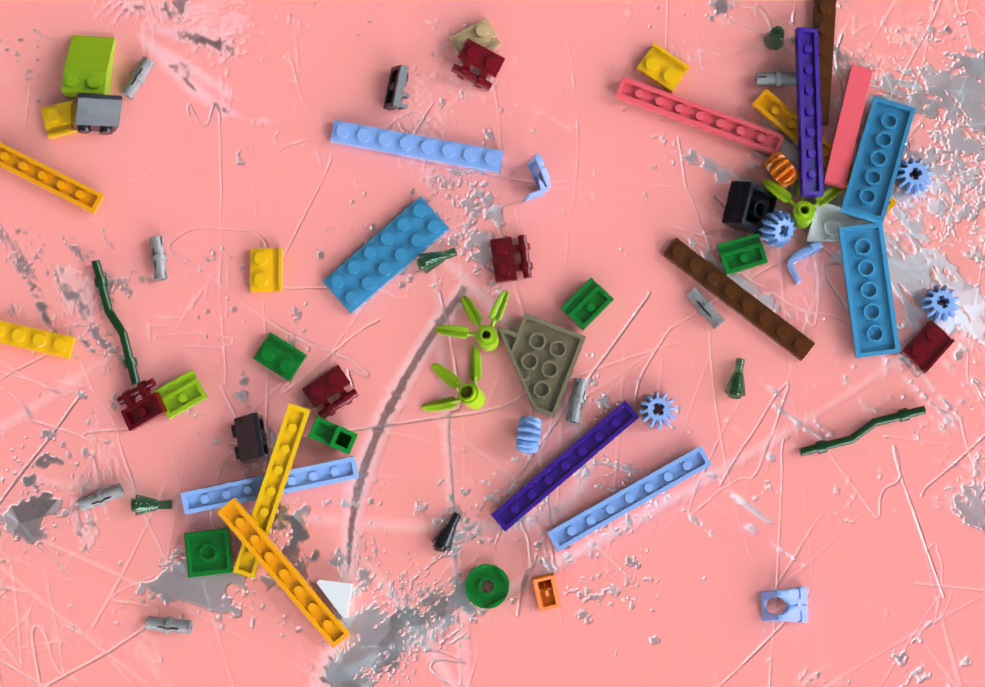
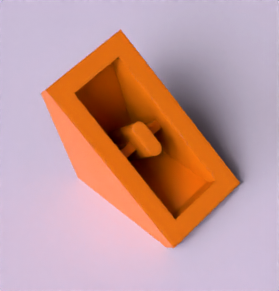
M554 572L531 578L539 611L561 606Z

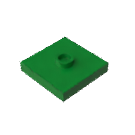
M229 528L184 533L188 578L233 572Z

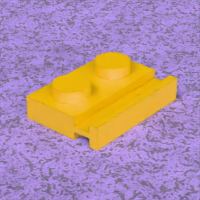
M654 43L636 70L672 94L690 66Z
M74 100L41 108L47 136L50 140L78 133L77 130H71V104Z
M250 248L251 293L283 292L282 248Z

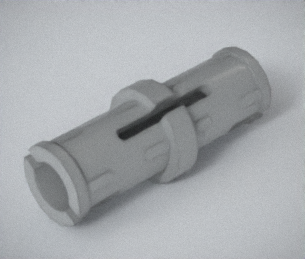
M143 56L136 70L130 73V79L123 90H121V94L132 100L140 86L145 84V78L155 63Z
M775 70V72H756L755 80L757 82L755 83L756 86L775 85V87L796 85V72H781L780 70Z
M163 236L150 237V262L153 265L154 281L168 280L166 268L168 258L165 255Z
M697 287L686 295L698 309L699 315H703L714 329L725 321L713 308V303L711 301L708 302Z
M575 378L573 392L568 400L570 405L566 421L580 423L582 408L586 403L584 399L589 380Z
M118 483L103 490L101 488L97 489L93 494L78 498V504L81 511L84 512L99 505L105 506L109 501L124 497L125 493L121 483Z
M148 616L146 619V630L165 631L166 634L175 632L191 635L193 620L174 619L173 616H168L167 618Z

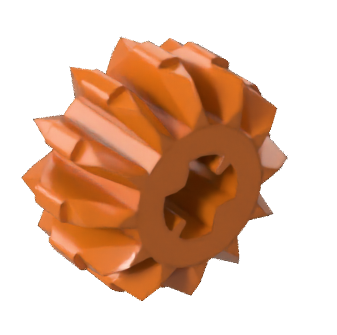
M779 151L770 155L764 162V167L785 189L793 185L799 178V173Z

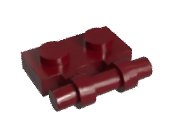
M467 38L457 56L464 63L462 67L454 64L451 72L457 74V77L462 80L465 78L474 83L475 87L479 89L482 87L489 91L492 83L487 81L486 77L489 74L496 78L505 58ZM471 65L481 70L479 76L469 71Z
M526 235L518 236L519 244L512 245L511 237L490 240L496 283L517 281L516 272L523 271L524 279L532 278L531 270L533 269V263L530 262L529 250L531 249L530 243H527ZM520 252L521 263L515 264L514 253Z
M339 365L302 388L314 408L321 403L325 407L318 412L322 419L329 415L333 416L336 414V410L345 404L348 406L353 402L354 398L359 396L355 388L348 393L345 391L344 388L351 383ZM339 392L341 397L330 404L328 399Z
M153 378L139 382L137 387L127 389L121 396L117 397L120 405L125 403L127 406L121 413L129 431H134L168 412L160 393L154 392L151 394L150 392L151 388L156 386V381ZM141 395L142 400L136 402V397Z

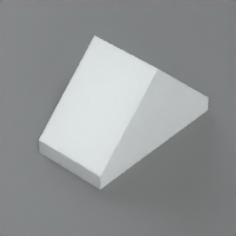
M326 580L316 582L343 618L349 616L353 584Z

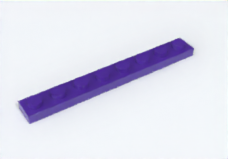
M797 27L795 29L800 197L821 198L824 196L818 29Z
M626 401L621 403L493 512L491 516L506 532L639 418L638 414Z

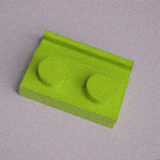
M193 370L154 391L160 393L168 411L166 415L170 420L209 398Z

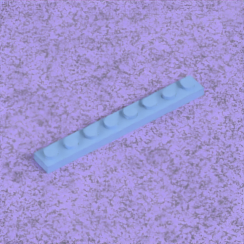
M334 120L330 139L331 143L500 174L503 151L338 120Z
M699 446L548 531L547 534L557 552L712 464L703 448Z
M355 456L291 469L283 494L359 478ZM265 475L181 492L185 515L223 507L234 497L240 503L257 500Z

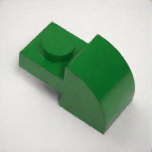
M316 416L308 434V437L348 455L358 434Z

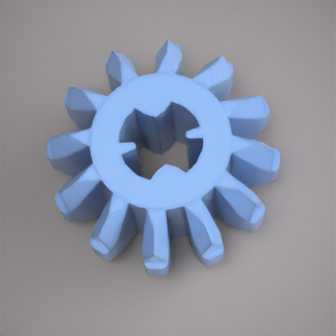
M913 157L909 158L908 162L903 160L900 163L899 175L896 176L895 180L901 181L898 188L906 187V194L910 190H912L914 195L918 194L919 190L924 192L927 189L926 185H930L932 182L928 178L932 176V172L926 171L929 164L921 165L922 159L920 158L915 163ZM912 172L914 173L913 176L915 174L917 175V178L915 180L913 179L914 177H910V174Z
M773 210L772 213H766V220H761L763 227L759 228L763 232L760 238L765 240V243L770 246L783 247L784 244H790V238L795 237L793 231L797 227L793 224L796 220L785 211Z
M935 285L933 290L928 289L926 291L927 296L922 298V301L927 303L922 306V310H929L926 317L929 318L934 315L935 322L939 321L940 317L943 322L948 321V316L953 318L956 315L954 311L960 308V306L955 304V302L960 300L959 297L953 298L952 296L955 290L952 289L947 292V285L942 286L941 289L938 285ZM937 301L944 302V306L937 305Z
M658 391L654 392V399L651 395L647 394L645 397L648 402L641 401L640 403L646 409L639 410V414L647 415L642 419V422L650 419V428L653 427L655 422H657L658 429L662 428V422L669 426L670 422L667 418L674 420L676 417L670 412L676 411L677 407H669L674 401L673 398L665 401L667 393H663L661 398H659ZM654 405H657V408L659 406L663 408L661 411L662 415L659 416V413L656 415L653 413Z
M522 416L519 419L516 436V448L518 451L523 453H536L538 451L542 422L539 418Z

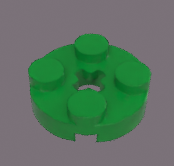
M482 564L470 571L465 583V592L468 599L474 605L480 608H495L506 599L509 593V580L501 568L495 565ZM484 580L488 583L492 581L494 584L491 587L492 591L490 593L487 590H481Z

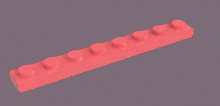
M624 76L615 95V98L769 155L780 151L785 135Z

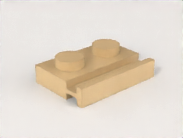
M487 18L449 37L457 55L467 38L491 51L501 47V43Z

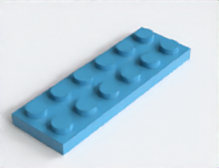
M873 97L839 212L880 225L883 224L916 108L881 97Z
M420 196L326 277L323 283L352 315L449 231V227Z
M871 223L837 228L855 358L899 353L900 346L883 224Z

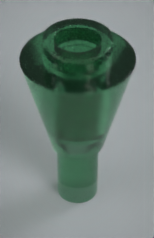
M451 248L443 252L420 253L419 259H416L420 271L428 274L445 260L457 256L455 248Z
M736 358L735 369L724 390L729 398L741 399L742 396H746L743 373L745 359Z
M136 494V498H131V512H135V516L157 511L158 509H172V500H158Z

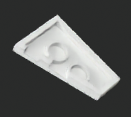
M828 203L824 206L818 205L815 208V215L810 224L805 243H815L817 241L839 242L837 228L874 222L839 212L841 208L839 206Z

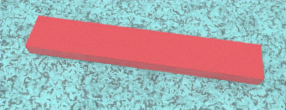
M854 64L850 67L825 170L824 184L844 189L846 186L873 70Z

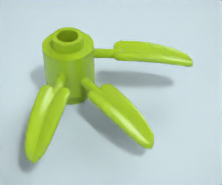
M799 178L797 179V196L801 198V201L798 203L792 201V194L776 182L769 179L762 181V184L783 203L788 202L794 207L791 217L796 220L793 225L797 228L808 227L815 215V208L818 205H826L844 190L832 186L824 191V196L815 198L816 202L812 205L810 202L805 201L807 197H800Z
M502 291L495 301L489 318L492 319L491 324L483 326L481 324L483 318L471 299L467 296L461 297L462 306L473 325L477 324L479 327L476 333L468 332V327L458 325H439L435 328V331L442 335L463 339L473 336L476 337L478 346L483 351L495 350L499 344V337L494 325L496 321H500L509 297L508 291Z
M477 346L472 347L470 358V380L473 383L461 385V379L438 363L432 364L435 373L453 389L459 388L458 398L448 397L423 404L421 406L422 410L430 412L455 408V403L462 402L472 410H477L484 405L486 395L477 386V380H480L482 375L481 356Z

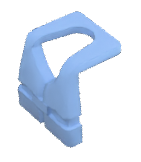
M540 154L534 155L527 162V166L539 190L528 194L522 200L523 203L542 196L551 186L547 168L544 167V161Z
M817 241L807 247L805 246L794 253L787 261V269L796 285L801 282V279L793 263L819 252L823 246L821 242Z
M805 586L760 592L762 621L808 622V607L805 605L807 603ZM781 598L787 604L785 610L780 614L768 612L766 603L769 599Z

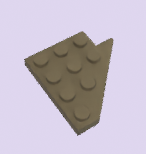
M525 313L517 333L503 327H499L498 331L533 410L555 418L586 336Z

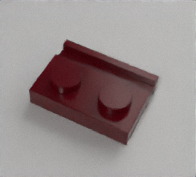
M929 320L901 353L925 374L955 340L951 339L935 322Z

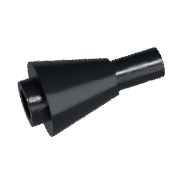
M454 512L448 524L431 540L436 550L445 553L446 550L451 551L455 528L461 518L460 514Z

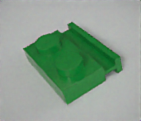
M759 233L716 246L726 276L768 263Z
M590 278L561 307V310L584 331L614 299L593 278Z
M270 332L253 359L291 382L303 361L307 358V355Z

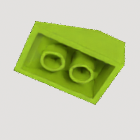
M72 35L63 70L61 90L67 98L75 99L78 93L111 94L115 38Z

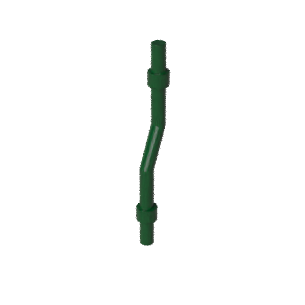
M100 260L92 261L95 287L99 289L104 312L119 335L125 360H123L125 369H128L132 385H136L140 382L136 367L138 363L136 357L133 356L128 333L112 308L107 289L109 284L107 276L103 274Z
M924 405L912 409L903 408L897 410L896 413L872 418L849 436L829 441L820 440L816 441L813 445L799 448L800 455L802 457L817 452L822 454L828 452L829 449L853 444L876 426L896 421H909L912 417L926 414V408Z

